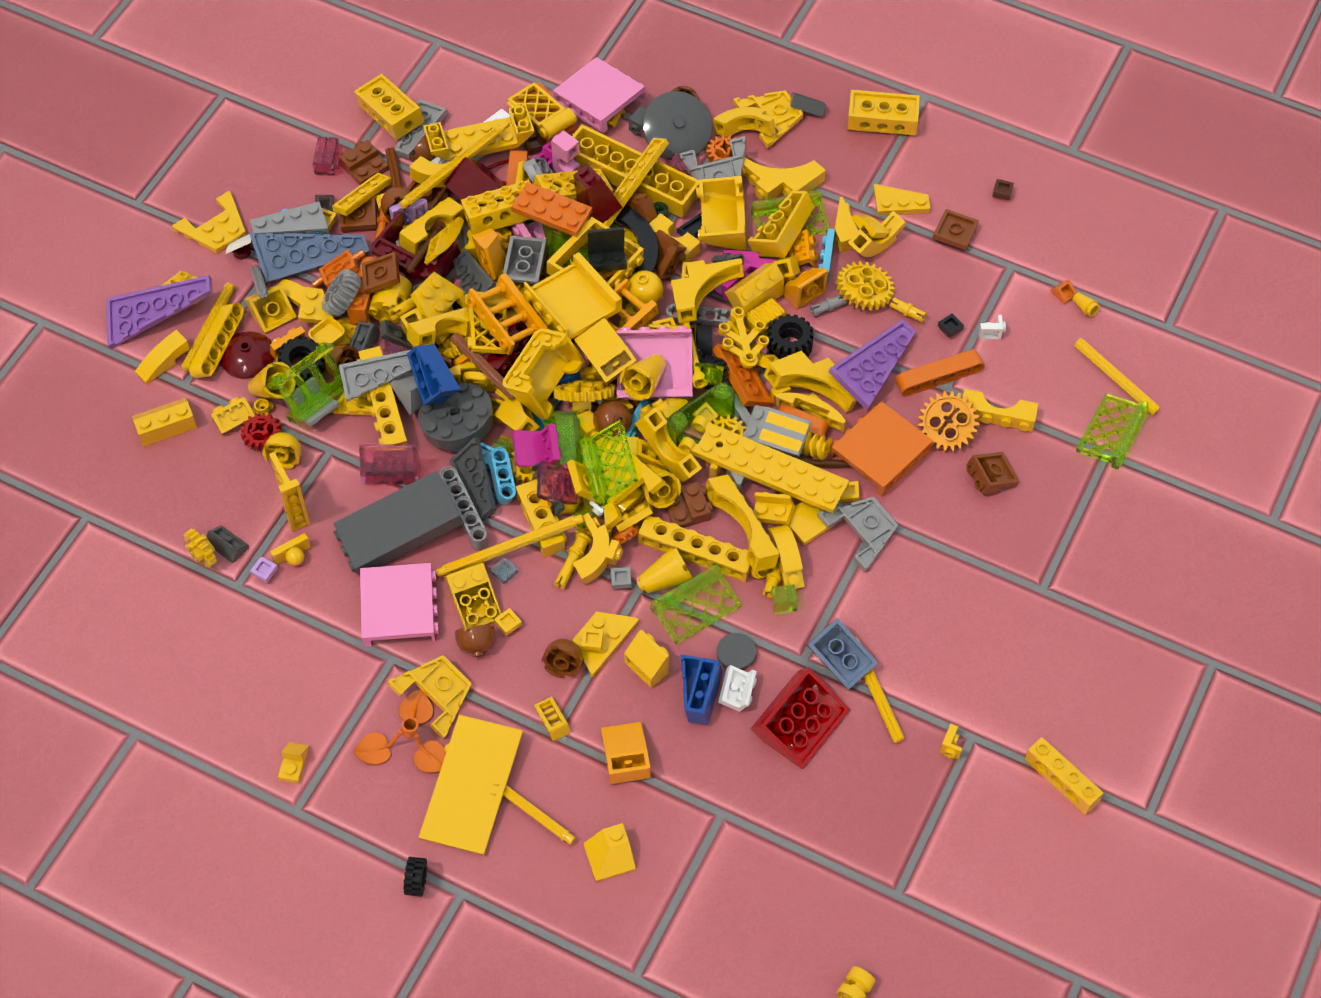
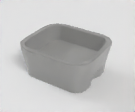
M534 157L523 163V167L533 183L535 175L553 173L544 158Z

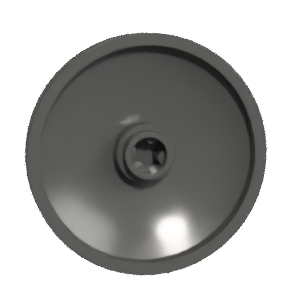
M672 91L661 94L649 104L643 116L642 129L648 145L653 138L667 139L669 144L660 155L661 157L682 161L679 153L695 150L697 155L704 149L711 136L712 123L708 110L699 99L685 92Z

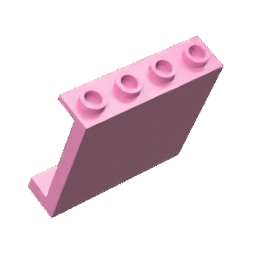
M597 57L553 90L554 99L564 108H570L576 117L602 133L608 130L607 121L637 97L646 100L645 86L642 83H638L630 76L623 74L617 68L610 66L607 62Z
M679 326L677 329L658 327V330H650V327H640L639 330H631L630 327H623L620 330H616V333L628 347L637 362L652 354H659L666 361V367L653 395L647 400H658L660 398L662 400L668 398L693 399L692 329H688L686 326ZM619 376L617 378V400H635L624 392L625 387L623 383L620 384Z
M431 563L360 568L361 634L364 647H371L373 640L431 636L432 642H435V634H439L438 622L434 621V616H438L437 604L434 605V599H437V588L433 587V582H436V570H432Z

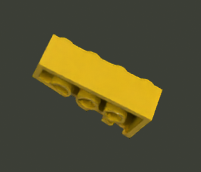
M791 191L778 206L779 210L768 217L769 221L765 226L761 225L757 229L758 233L756 236H751L748 239L753 252H759V256L786 257L815 207L807 191Z

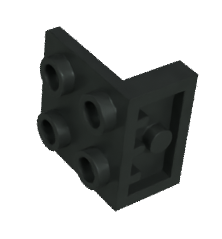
M624 227L587 231L588 263L597 272L627 269L624 252Z

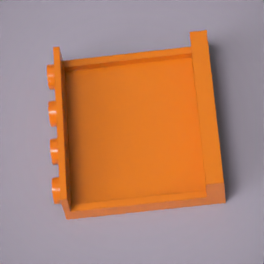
M881 401L878 405H873L865 417H860L853 428H848L841 439H837L832 443L830 457L834 458L837 455L876 485V493L882 497L931 451L933 440Z

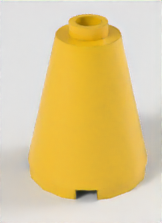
M652 354L626 367L620 374V384L623 383L625 387L624 392L638 401L649 399L653 395L665 370V359L659 354Z
M272 362L249 381L248 389L256 397L284 399L294 391L296 385L295 375L291 373L290 367L287 364Z
M646 464L666 482L654 494L648 491L644 482L641 487L646 501L656 508H666L672 505L677 495L679 496L681 493L679 479L671 472L652 464Z
M673 546L638 576L640 580L637 581V584L642 592L646 590L648 594L690 582L693 578L677 548Z

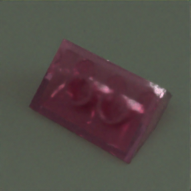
M359 445L362 484L370 486L375 484H386L389 486L394 484L409 485L420 479L421 464L417 445Z

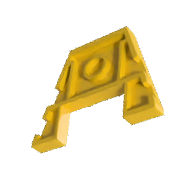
M786 90L765 93L764 96L760 97L751 95L747 99H740L739 97L733 99V104L736 108L757 107L765 109L767 116L774 118L776 133L772 136L759 133V139L766 148L771 147L803 118L801 110L790 106L791 97Z
M230 191L216 198L217 203L224 210L222 213L197 228H194L186 218H183L172 225L173 231L184 234L186 238L197 241L199 245L216 254L226 249L227 245L246 236Z
M435 272L430 274L411 294L420 314L424 315L425 318L443 314L455 301L462 308L467 307V305H464L465 292ZM451 333L437 336L435 339L436 343L440 345Z
M631 452L602 474L605 526L610 530L623 520L617 505L645 482L648 491L654 494L666 484L662 478Z
M442 655L414 670L407 671L403 675L390 679L387 685L398 696H401L415 683L443 711L430 725L443 739L447 735L472 683Z

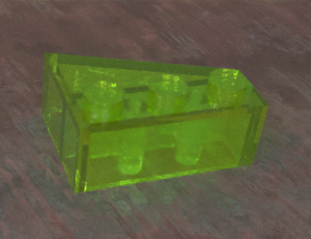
M577 411L553 412L548 420L543 421L544 427L548 424H555L556 431L559 434L558 445L561 450V460L553 466V470L569 471L567 462L571 459L581 464L583 463V456L580 454L581 436H579L578 432L580 420L577 417Z

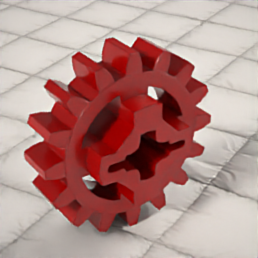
M263 412L261 416H258L255 413L254 418L248 416L249 421H243L244 427H240V435L245 446L249 445L251 450L256 447L257 451H260L267 439L273 434L281 432L282 428L278 419H273L272 414L266 416L265 412Z

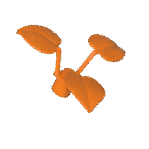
M421 689L409 694L400 704L399 715L403 720L402 726L388 744L384 735L372 732L365 735L353 750L354 755L362 762L370 765H380L389 760L391 753L388 748L394 744L400 735H403L405 738L414 737L419 748L414 754V764L420 771L425 773L440 772L446 755L444 747L437 741L428 740L423 746L420 743L419 734L417 733L418 724L428 722L433 715L432 703Z

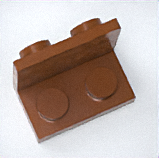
M657 230L655 234L658 243L656 275L660 279H671L687 247L664 231Z

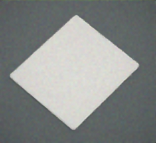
M246 235L227 245L226 254L251 243L250 235Z

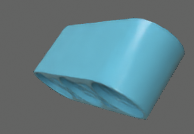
M497 447L489 457V467L496 500L501 505H508L516 494V488L508 452L502 447ZM494 456H500L502 461L496 460ZM498 474H504L506 476V479L500 478ZM506 491L510 494V496L506 497L502 494V492Z

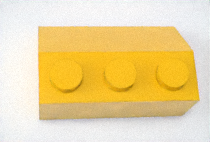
M775 262L765 263L728 289L725 294L733 308L737 306L742 307L747 314L765 301H768V299H771V297L775 300L784 294V277Z
M186 397L132 416L143 447L197 428Z

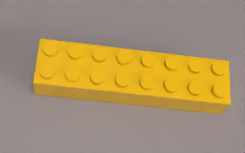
M582 124L572 135L573 138L579 141V154L573 159L580 164V168L586 164L592 169L601 168L608 182L619 187L642 155L641 152ZM657 160L636 191L650 195L654 205L683 218L698 199L696 187H699V180Z

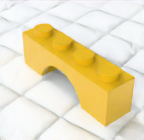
M450 197L439 202L437 206L428 210L422 217L401 230L399 233V245L416 255L427 240V232L431 230L434 222L442 221L447 226L458 216L464 220L462 205Z
M465 307L408 323L407 340L415 347L435 344V338L444 333H459L466 337L470 336L469 309ZM480 325L475 327V329L479 333L482 332V327Z
M964 389L962 399L967 396V403L974 402L971 409L977 408L978 410L974 415H979L980 419L976 421L1033 432L1039 403L1019 400L1016 405L1002 409L989 404L983 392ZM964 415L959 416V417L964 418V419L967 420V417H966V416H964Z
M657 407L634 423L668 470L677 476L680 483H683L702 469L691 453L682 451L671 440L667 430L668 422Z

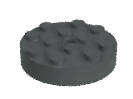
M460 382L457 384L461 390L443 403L425 406L422 404L418 415L419 425L424 437L431 445L443 450H460L473 437L479 438L480 441L489 433L495 421V410L488 393L480 386Z

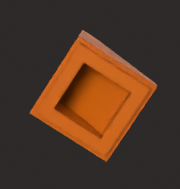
M1069 279L1059 283L1050 290L1063 304L1071 300L1077 293Z

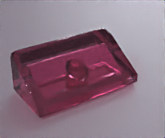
M675 153L670 163L672 168L691 176L687 166L678 154Z

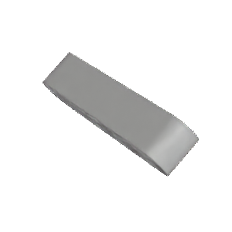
M451 466L444 467L440 472V477L464 522L461 526L472 548L478 551L484 550L488 546L487 531L457 470Z

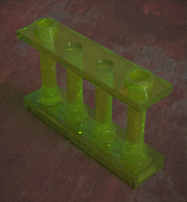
M327 342L319 344L315 351L284 373L274 376L271 382L267 384L270 389H279L291 410L286 415L289 422L298 424L344 390L340 369L329 353L335 348L334 344ZM321 357L325 359L335 376V380L330 384L326 383L314 363ZM307 367L320 386V391L315 395L310 392L299 374ZM294 378L306 398L305 402L301 405L296 404L285 386V383Z

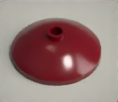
M247 331L232 336L220 360L221 366L233 377L240 379L253 378L265 366L274 362V358L270 354V344L272 342L268 337L258 332Z

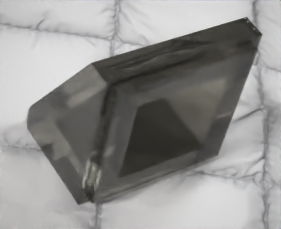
M315 195V202H320L321 208L333 212L334 195Z

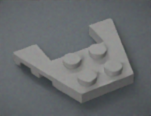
M745 136L730 140L733 157L699 166L695 150L679 153V156L691 176L697 180L742 176L747 141Z
M875 497L853 502L851 505L844 507L838 506L833 514L824 510L820 511L817 515L827 529L844 519L865 543L867 548L856 554L853 558L864 572L867 571L898 527L895 520Z

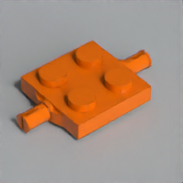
M347 249L320 267V276L311 282L312 286L317 288L324 283L328 288L334 277L345 269L357 273L359 271L357 261L366 256L363 249L355 254H352Z

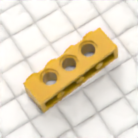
M537 479L515 487L516 497L531 531L559 521L557 516H553V509H550L552 504L550 500H546L545 488L543 485H539ZM563 531L537 541L543 558L564 551L567 538Z
M1043 737L1028 749L1024 760L1085 816L1099 804L1103 792Z

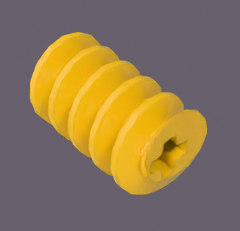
M808 432L801 454L824 460L831 451L832 439L828 438L826 441L825 436H821L819 439L817 433L812 438V432Z

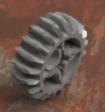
M348 269L338 273L325 293L322 309L334 317H339L345 313L358 293L361 277Z

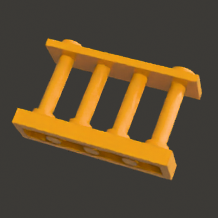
M506 273L499 276L496 287L479 295L473 288L469 289L466 298L469 307L473 308L498 341L501 349L505 350L508 355L512 353L515 342L533 335L539 329H548ZM499 293L505 297L506 301L489 309L483 302ZM509 307L515 310L517 315L500 323L494 316V314ZM519 321L524 322L528 327L512 336H509L504 328Z
M625 279L615 286L614 291L621 298L624 296L640 311L631 316L622 309L617 314L627 321L623 327L639 330L640 327L646 326L659 313L658 306L653 300L646 304L640 301L628 291L630 284L629 280ZM608 320V323L611 325L615 332L616 330H620V328L616 327L612 322Z

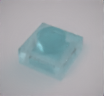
M505 557L490 569L491 573L503 584H506L518 573V568Z

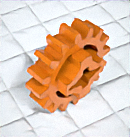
M721 135V138L715 136V141L710 140L706 150V157H708L709 162L733 157L730 140H732L731 135H728L727 138L724 135Z

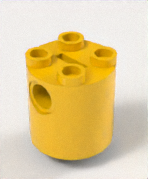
M399 275L400 283L373 292L368 313L379 320V323L383 320L393 324L399 323L398 319L393 320L391 318L395 313L389 315L388 311L411 296L412 283L404 276Z

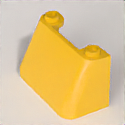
M742 176L699 180L696 194L697 198L701 199L702 226L698 230V239L707 245L747 251Z
M542 328L532 335L504 377L503 386L537 417L548 420L553 412V405L547 399L553 392L554 387H556L564 373H577L585 363V360L566 333Z

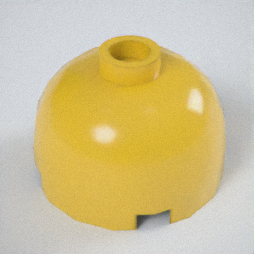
M645 270L639 271L629 279L630 287L628 291L644 304L651 300L657 302L663 298L662 281L655 273Z
M279 432L267 439L262 455L266 461L268 459L271 461L269 454L275 452L283 469H291L295 464H299L302 447L295 436Z

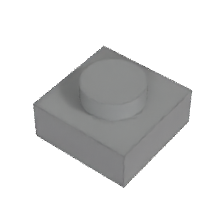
M630 567L611 568L612 589L631 588Z

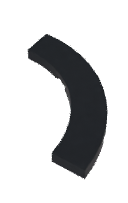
M624 206L614 221L631 229L639 246L644 249V261L639 267L635 268V272L645 270L654 273L658 261V243L655 233L646 219L635 210Z

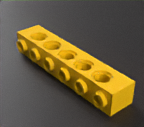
M380 346L359 351L360 359L356 360L360 361L383 356ZM387 383L366 393L367 400L372 401L373 406H369L372 417L377 418V422H374L376 432L381 433L382 438H378L381 449H385L387 455L409 450L391 385Z
M647 516L638 532V543L664 553L675 546L683 560L746 582L748 579L751 565L746 559L747 549H739L730 543H723L711 536L698 534L692 529L687 530L676 523H668L656 516Z

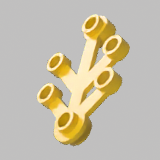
M737 306L731 310L729 317L732 322L736 323L739 335L731 331L727 323H721L718 332L728 337L723 339L722 348L738 356L741 365L744 368L750 369L756 366L758 362L757 355L763 348L768 346L769 338L765 335L760 336L757 345L750 350L749 345L759 333L764 331L766 325L761 320L756 321L752 331L747 335L743 321L745 311L742 307ZM736 342L742 346V350L734 346L733 343Z

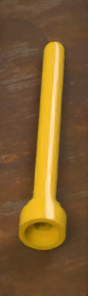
M690 322L682 323V325L691 329ZM692 335V366L694 370L692 382L695 388L700 389L707 386L708 380L706 374L701 371Z

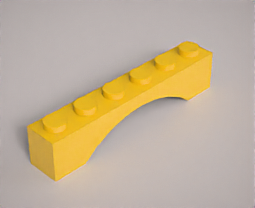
M729 475L709 478L706 484L707 497L713 506L730 514L744 529L749 543L746 559L754 572L775 568L779 558V550L771 542L770 536L762 528L761 522L753 514L752 508L746 503L735 482L732 481Z

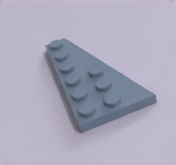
M249 232L266 284L319 269L347 249L352 254L363 249L365 254L370 253L364 235L256 234Z

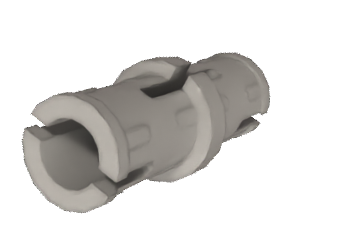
M838 295L830 299L825 298L823 302L810 306V312L813 317L827 311L832 312L833 309L846 305L847 300H843L844 295Z

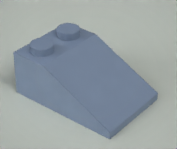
M838 618L806 645L848 690L878 664Z

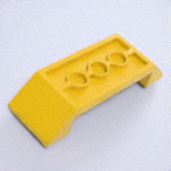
M526 104L510 107L509 117L445 131L442 129L441 122L423 126L431 154L449 162L464 149H467L478 139L482 138L492 128L500 124L505 128L501 136L473 157L518 148L534 133Z

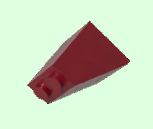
M468 157L462 159L444 183L460 199L505 186L484 164Z
M588 164L581 167L573 175L577 201L592 207V213L588 220L593 217L604 223L623 208L603 179Z

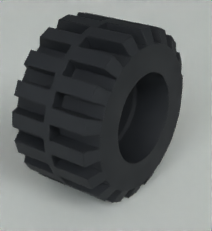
M786 314V317L781 315L778 319L775 318L772 324L770 323L767 336L769 338L767 349H769L770 355L774 354L777 358L782 359L802 351L809 357L810 352H812L814 338L813 327L810 326L809 321L805 322V318H798V315L795 314L794 316ZM793 337L796 338L797 341L789 342L784 340L783 338Z
M295 337L294 341L292 339L287 340L288 344L284 343L282 349H279L278 362H283L290 367L289 370L295 375L296 385H302L311 377L316 378L317 381L318 378L321 379L325 370V356L323 349H320V345L318 343L314 344L313 339L307 340V337H303V339ZM298 357H305L312 362L304 368L295 367L291 364Z

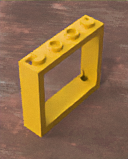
M591 217L584 224L577 237L572 236L547 261V273L553 275L564 269L562 266L587 242L588 230L607 229L609 227ZM624 237V252L630 259L627 261V269L618 270L607 281L613 290L619 282L629 278L633 270L644 261V249Z

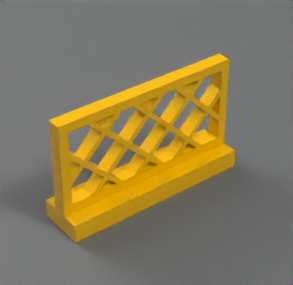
M275 452L270 453L269 456L288 523L292 532L310 525L300 484L297 479L289 480Z

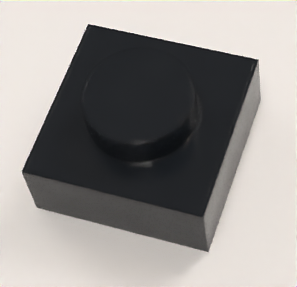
M953 313L938 322V327L948 338L964 328V325Z

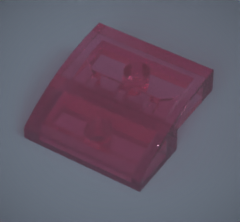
M541 461L538 464L537 498L551 502L558 500L563 504H577L578 495L575 492L568 465L556 466L545 461Z

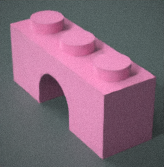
M563 130L551 140L553 173L577 171L580 169V164L573 159L579 154V141Z

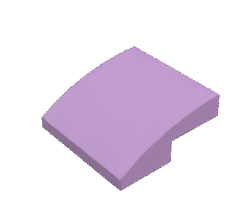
M418 199L405 209L396 204L389 208L390 218L392 220L400 211L403 214L404 225L412 224L428 211L427 200Z

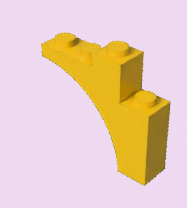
M744 157L742 175L755 186L756 196L766 204L782 193L785 197L791 191H807L809 193L825 181L826 170L815 160L799 167L778 169L759 165Z
M741 258L705 264L704 260L686 263L688 278L671 280L678 322L696 321L699 305L709 292L727 281L744 277Z
M802 351L771 362L763 375L774 388L794 386L822 394L836 403L845 413L850 412L857 402L829 373L830 368L835 365L829 357L812 363Z
M498 388L496 389L495 393L504 400V403L495 412L494 416L513 431H536L540 427L535 422L532 412L516 398L509 400Z

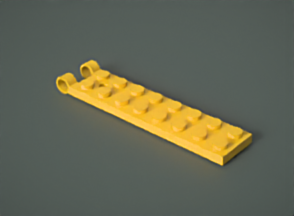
M700 415L695 416L691 423L694 430L704 433L699 444H696L689 437H683L678 446L684 452L691 453L698 458L832 514L849 485V480L712 424ZM716 444H722L723 446L719 448Z

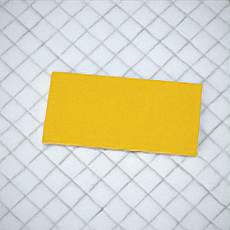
M463 715L458 716L418 837L419 839L481 855L485 854L523 730Z

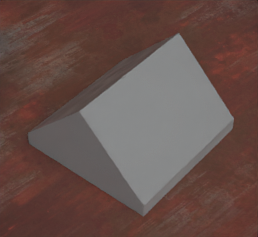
M413 372L389 383L409 415L421 408L423 403Z

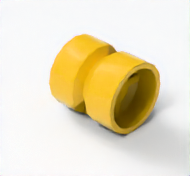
M853 966L846 975L847 981L842 982L836 994L839 998H866L865 993H870L876 980L864 969Z

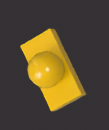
M303 533L270 552L275 564L279 565L287 561L290 565L297 566L304 560V551L311 547L308 537Z

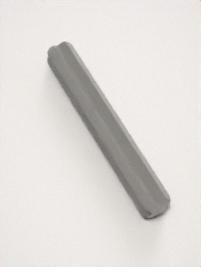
M255 265V267L251 266L250 271L257 294L260 299H263V297L268 296L262 272L258 265Z

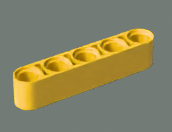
M240 303L226 304L219 309L190 364L189 372L193 378L209 377L214 373L244 315V309Z

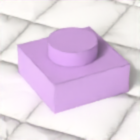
M261 556L250 570L252 576L268 583L278 570V566Z

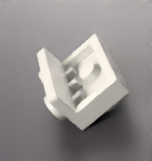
M732 665L728 666L718 703L738 712L749 707L752 702V689L757 681L755 678L757 671L745 672Z

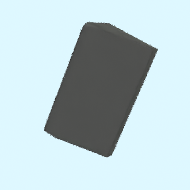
M795 92L791 93V107L823 116L826 107L823 101Z
M359 321L349 346L356 348L358 351L373 348L380 329L373 323Z
M221 525L207 532L206 537L215 550L232 563L249 548V545Z

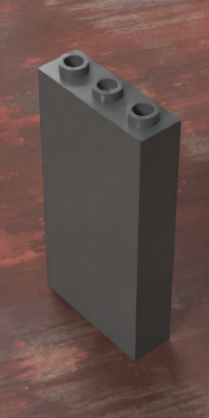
M435 471L333 523L336 528L333 532L338 542L342 541L343 543L341 549L345 557L349 556L351 560L348 564L352 572L356 571L360 576V568L381 567L463 525L464 522L438 471Z

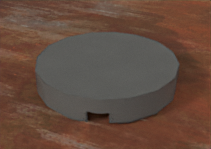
M731 633L724 636L717 646V659L726 669L732 665L745 670L754 663L756 658V646L753 640L741 633Z

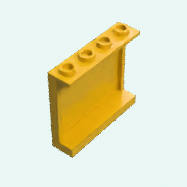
M579 252L573 255V264L530 287L527 282H524L523 295L526 300L532 302L535 310L544 316L547 324L552 325L557 332L566 333L570 340L582 334L603 318L608 319L622 311V298Z

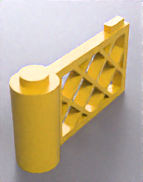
M535 82L507 99L508 107L526 104L527 108H535L534 112L528 113L532 124L539 129V134L543 139L549 140L577 122L576 115L570 108H564ZM534 89L538 92L537 94H528ZM524 99V103H516L515 101ZM527 99H536V103H527ZM539 99L548 100V103H539ZM538 108H547L546 112H537ZM550 108L558 109L557 112H549ZM536 117H545V119L538 122Z
M499 293L483 302L489 309L506 301V299ZM465 294L464 305H467L469 309L470 337L467 338L468 348H471V352L507 354L501 347L494 345L497 342L495 338L489 341L484 337L487 333L491 335L492 333L483 321L474 315L475 311L469 307L466 300L468 294ZM506 309L496 313L502 314V318L498 320L499 323L507 319ZM480 325L485 330L479 333L475 327ZM480 339L486 345L476 346V342Z

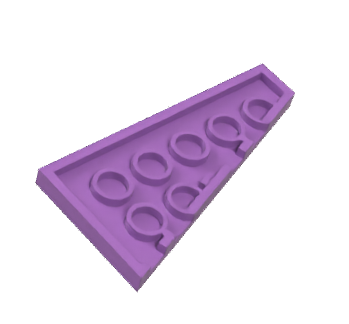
M206 275L106 298L108 347L112 349L212 295V278Z
M902 319L832 366L829 373L868 410L916 331Z

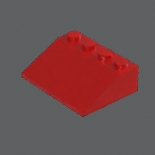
M805 668L796 672L750 729L765 744L803 769L850 709L809 668Z

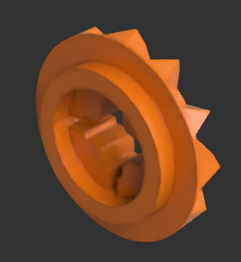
M632 525L622 532L618 531L615 533L613 540L623 544L636 536L640 529L638 525Z

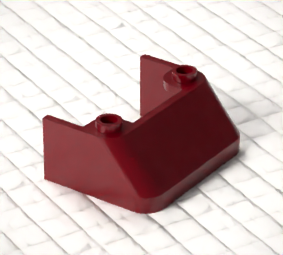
M399 211L373 241L371 247L376 257L395 252L398 255L399 269L407 272V267L415 255L396 245V240L399 238V233L404 226L403 214ZM455 240L435 265L432 263L426 265L424 263L425 260L422 259L415 270L409 274L423 281L433 272L445 278L454 267L453 260L460 254L459 242Z

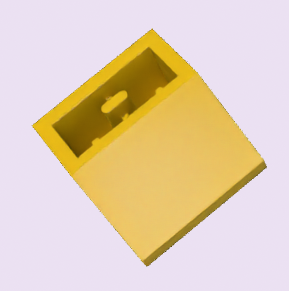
M641 629L624 652V663L650 688H653L669 674V653L664 647H659L655 643L652 635L646 634Z

